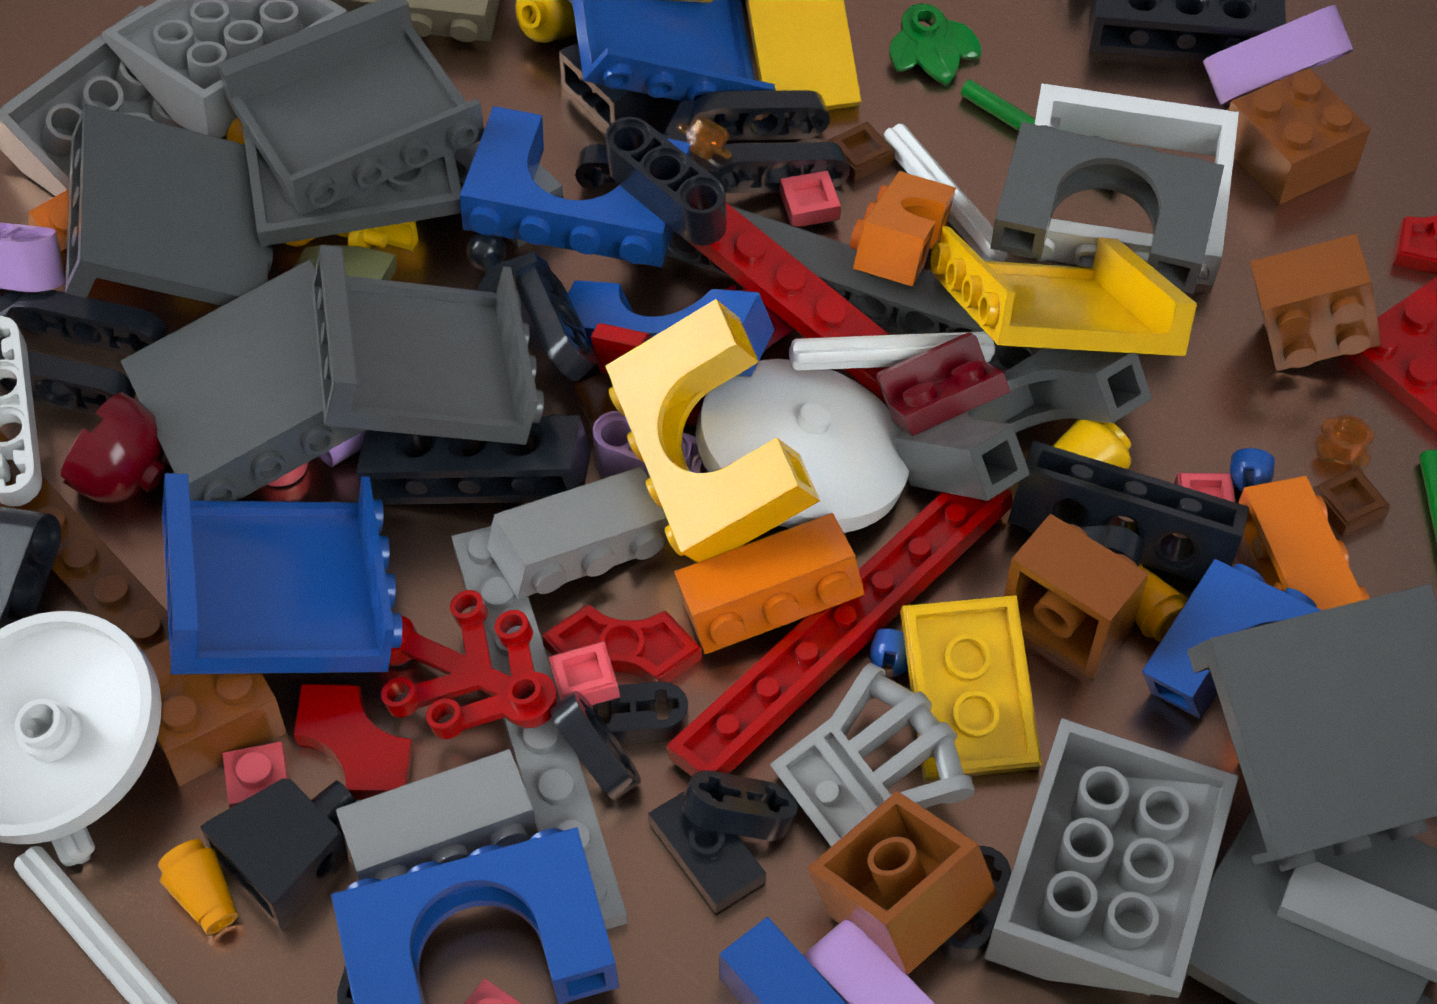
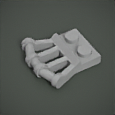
M868 663L862 669L828 721L770 764L831 847L891 796L888 792L890 787L930 757L935 759L940 780L900 793L923 808L940 803L961 802L975 794L971 777L963 773L955 745L956 732L947 722L940 723L930 711L932 708L931 701L922 691L914 693L885 677V670L873 663ZM875 697L893 707L851 740L847 739V733L869 700ZM912 725L920 737L873 772L863 758L905 726Z

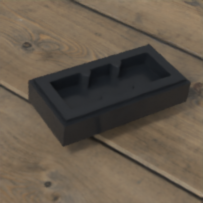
M682 792L649 812L648 823L715 914L766 883V872L738 835L708 830L689 821L680 807L684 794Z

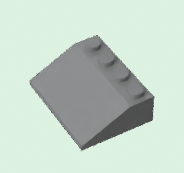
M157 0L106 29L102 34L103 40L177 124L186 130L221 138L227 134L228 128L237 116L226 100L217 64L345 14L348 10L331 0Z
M142 5L139 6L138 8H136L134 11H132L130 14H128L127 16H125V17H124L123 19H121L120 21H122V20L126 19L127 17L133 15L134 13L140 11V10L143 9L144 7H143ZM103 34L0 107V150L25 175L54 196L69 189L71 137L85 104L185 129L170 117L103 40Z
M1061 718L992 931L985 959L1044 980L1178 998L1182 990L1239 776Z

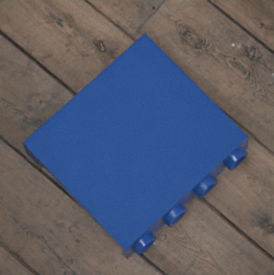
M572 0L584 81L602 84L611 89H626L645 93L655 98L664 97L678 101L697 100L700 96L715 91H776L775 84L758 81L754 78L741 0H713L711 3L670 0Z
M165 473L162 522L171 674L388 672L391 648L401 647L402 617L400 613H392L391 608H394L396 583L393 573H385V569L389 565L388 536H379V532L382 531L383 503L381 499H373L369 476H361L358 503L190 501L188 474Z

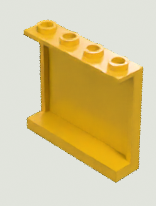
M942 226L940 243H935L931 252L932 273L997 345L1186 356L1197 303L1119 239L1098 237L1092 268L984 261L951 227Z

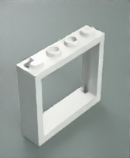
M1042 83L1035 125H1047L1062 131L1086 136H1098L1109 141L1216 156L1215 163L1224 165L1203 265L1197 284L1214 285L1223 255L1239 112ZM1051 218L1041 260L1037 259V261H1054L1092 268L1098 237L1119 239L1147 262L1153 234Z

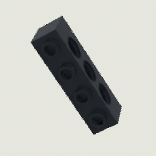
M1092 0L1089 52L1203 61L1215 53L1286 24L1285 0Z
M552 414L542 416L539 423H532L526 445L366 430L356 474L360 482L361 476L370 477L373 499H381L383 505L534 502L585 485L591 447L579 415Z
M1033 441L1025 461L1030 475L1018 483L1007 522L1021 526L1027 531L1034 533L1051 513L1065 523L1078 527L1121 526L1138 534L1143 540L1145 550L1140 564L1144 568H1155L1183 577L1196 585L1199 584L1214 559L1232 567L1243 537L1249 511L1248 506ZM1066 499L1073 500L1079 503L1080 505L1071 504L1067 502ZM1119 516L1130 518L1133 521H1125L1119 518ZM1174 533L1182 534V535H1185V536L1188 537V538H1180V537H1177V536H1175V535H1173V534H1174Z

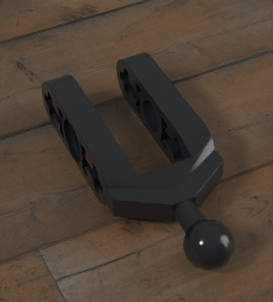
M816 91L708 92L697 100L681 101L667 127L666 133H660L668 139L689 142L690 158L718 179L724 186L725 193L780 192V179L827 170L833 186L836 188L846 181L850 173V168L841 146L832 142L734 143L709 148L707 140L808 139L821 134L830 123V115L822 95ZM761 114H770L762 120L753 121L755 117ZM787 162L784 166L780 168L770 169L779 163Z
M474 234L467 243V258L475 268L485 272V276L482 278L476 291L496 293L503 267H511L515 289L519 290L548 357L565 376L573 381H579L598 363V358L564 285L551 271L548 262L534 252L504 261L506 258V246L500 236Z
M52 289L40 292L12 290L0 298V316L12 319L18 328L51 339L132 355L168 335V328L164 321L150 311L89 297H79ZM5 337L0 338V360H5L1 349V341ZM27 351L32 396L35 402L97 415L95 412L102 404L117 393L124 392L133 399L136 396L129 378L116 370ZM13 378L1 379L0 392L6 395L9 394L17 385V380Z

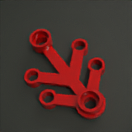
M465 590L458 593L451 600L449 607L456 624L461 628L466 656L419 635L412 621L401 615L402 643L400 648H391L389 665H401L411 659H415L447 675L415 685L412 680L406 677H397L388 681L381 691V699L392 716L398 718L407 717L418 708L430 705L426 712V720L434 735L440 739L454 738L465 729L506 718L519 727L528 729L539 727L552 717L550 710L557 703V689L549 676L535 671L529 643L533 637V629L524 612L508 610L502 613L494 624V630L500 643L508 649L511 676L492 667L484 623L488 617V609L482 596L477 591ZM476 606L471 612L463 614L465 609ZM521 626L518 631L510 634L507 633L509 629ZM478 690L492 695V697L462 707L455 700L451 699ZM408 693L403 700L394 702L395 698L399 695ZM532 694L530 697L522 699L525 696ZM453 714L449 721L439 723L442 717Z

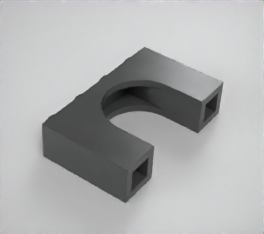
M1022 122L996 213L990 249L1041 260L1052 215L1063 200L1083 190H1113L1136 201L1150 219L1153 237L1147 263L1182 292L1194 294L1203 265L1224 165L1207 162L1201 158H1188L1160 152L1150 147H1137L1109 141L1098 136H1086L1062 131L1047 125H1034Z
M1044 348L1004 372L1011 391L1010 393L914 436L904 431L893 439L900 458L909 470L908 479L911 486L988 501L1030 475L1015 434L1016 432L1040 423L1068 418L1114 423L1150 401L1152 396L1137 353Z

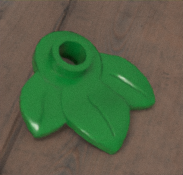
M924 3L912 5L904 12L900 24L901 31L891 40L889 46L890 60L896 72L909 70L918 64L929 76L944 86L949 85L958 69L960 58L968 60L979 59L982 54L980 42L969 27L963 23L946 19L945 15L938 8ZM919 22H925L930 26H923Z

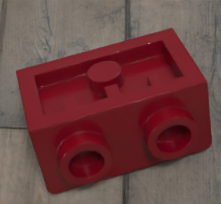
M971 332L884 369L877 374V380L893 422L912 436L1011 392L1004 372L985 361L977 336Z

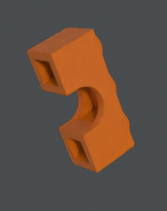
M899 171L889 186H881L876 202L870 201L864 219L858 218L850 240V248L857 250L853 269L913 287L924 268L928 249H932L935 243L940 242L942 226H947L957 187Z

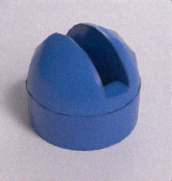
M1244 448L1237 450L1232 454L1229 473L1231 474L1233 485L1242 493L1244 487L1272 482L1275 458L1267 451L1261 449Z
M878 629L875 631L871 643L869 657L871 663L884 669L885 665L893 667L892 677H897L908 671L904 634L893 629Z

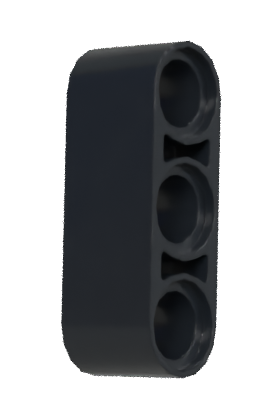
M625 117L612 122L607 128L605 139L609 172L613 180L685 240L702 246L719 241L724 236L727 228L726 194L721 182L645 121L639 118Z
M0 507V629L15 621L35 615L61 542L60 523L56 516L52 514Z

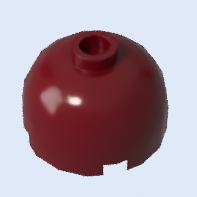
M124 392L117 393L95 412L104 420L100 421L91 432L83 428L65 458L60 475L65 479L63 481L64 484L81 495L99 503L116 504L133 498L141 489L148 493L152 492L164 477L168 467L161 462L165 452L157 438V425L154 414Z

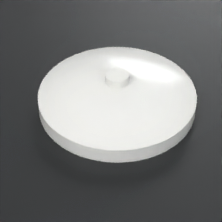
M760 360L751 377L737 375L707 393L696 422V444L708 473L732 464L776 437L800 454L820 502L779 525L790 529L830 513L834 514L843 533L867 527L880 520L893 508L909 476V470L900 458L893 439L902 433L903 430L893 422L889 409L865 387L831 369L797 371L791 367L790 360Z
M53 611L20 619L0 629V842L10 844L43 843L63 838L83 829L106 814L127 794L149 761L157 740L161 721L162 703L158 679L152 664L139 646L121 629L105 619L82 612Z

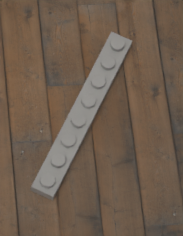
M492 526L451 536L465 590L477 591L482 596L488 609V617L484 623L492 667L511 676L508 649L500 643L494 630V624L502 613L508 610H520L526 614L533 629V637L529 643L535 671L549 676L555 685L529 598L526 596L517 599L487 549ZM515 626L509 629L507 633H514L518 631L521 626ZM532 694L527 695V696H525V697L522 698V699H526V698L530 697ZM558 694L557 703L560 702L559 694ZM552 717L545 724L528 729L519 727L503 718L519 774L534 809L537 833L552 828L565 831L578 827L606 930L627 924L625 906L577 754L564 738Z

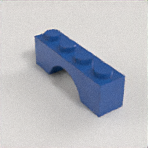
M575 280L568 292L592 346L591 335L598 323L649 333L652 338L715 299L740 318L758 361L774 332L773 325L759 292L711 289L699 301L688 308L673 314L657 317L641 316L633 313L620 283ZM757 364L738 374V376L751 377Z

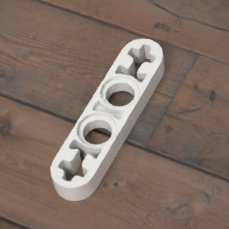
M0 316V338L5 337L1 341L2 354L5 360H0V380L3 378L17 380V385L13 391L7 395L0 396V427L12 422L22 424V430L16 438L8 442H0V503L7 506H21L30 502L39 493L42 485V474L27 345L17 324L8 317ZM6 460H14L21 474L16 476V484L10 486L6 485V482L10 481L11 478L10 466Z

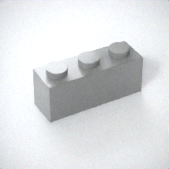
M642 466L494 514L487 549L517 599L537 592L540 594L550 593L566 582L586 575L590 577L599 576L615 565L635 558L639 560L650 558L664 548L667 539L665 527L669 525L664 510L653 501L647 490L646 479L649 477Z
M510 749L336 809L358 880L368 878L389 879L407 874L410 869L421 863L436 861L444 864L469 857L478 848L488 845L510 846L527 841L537 833L534 809Z

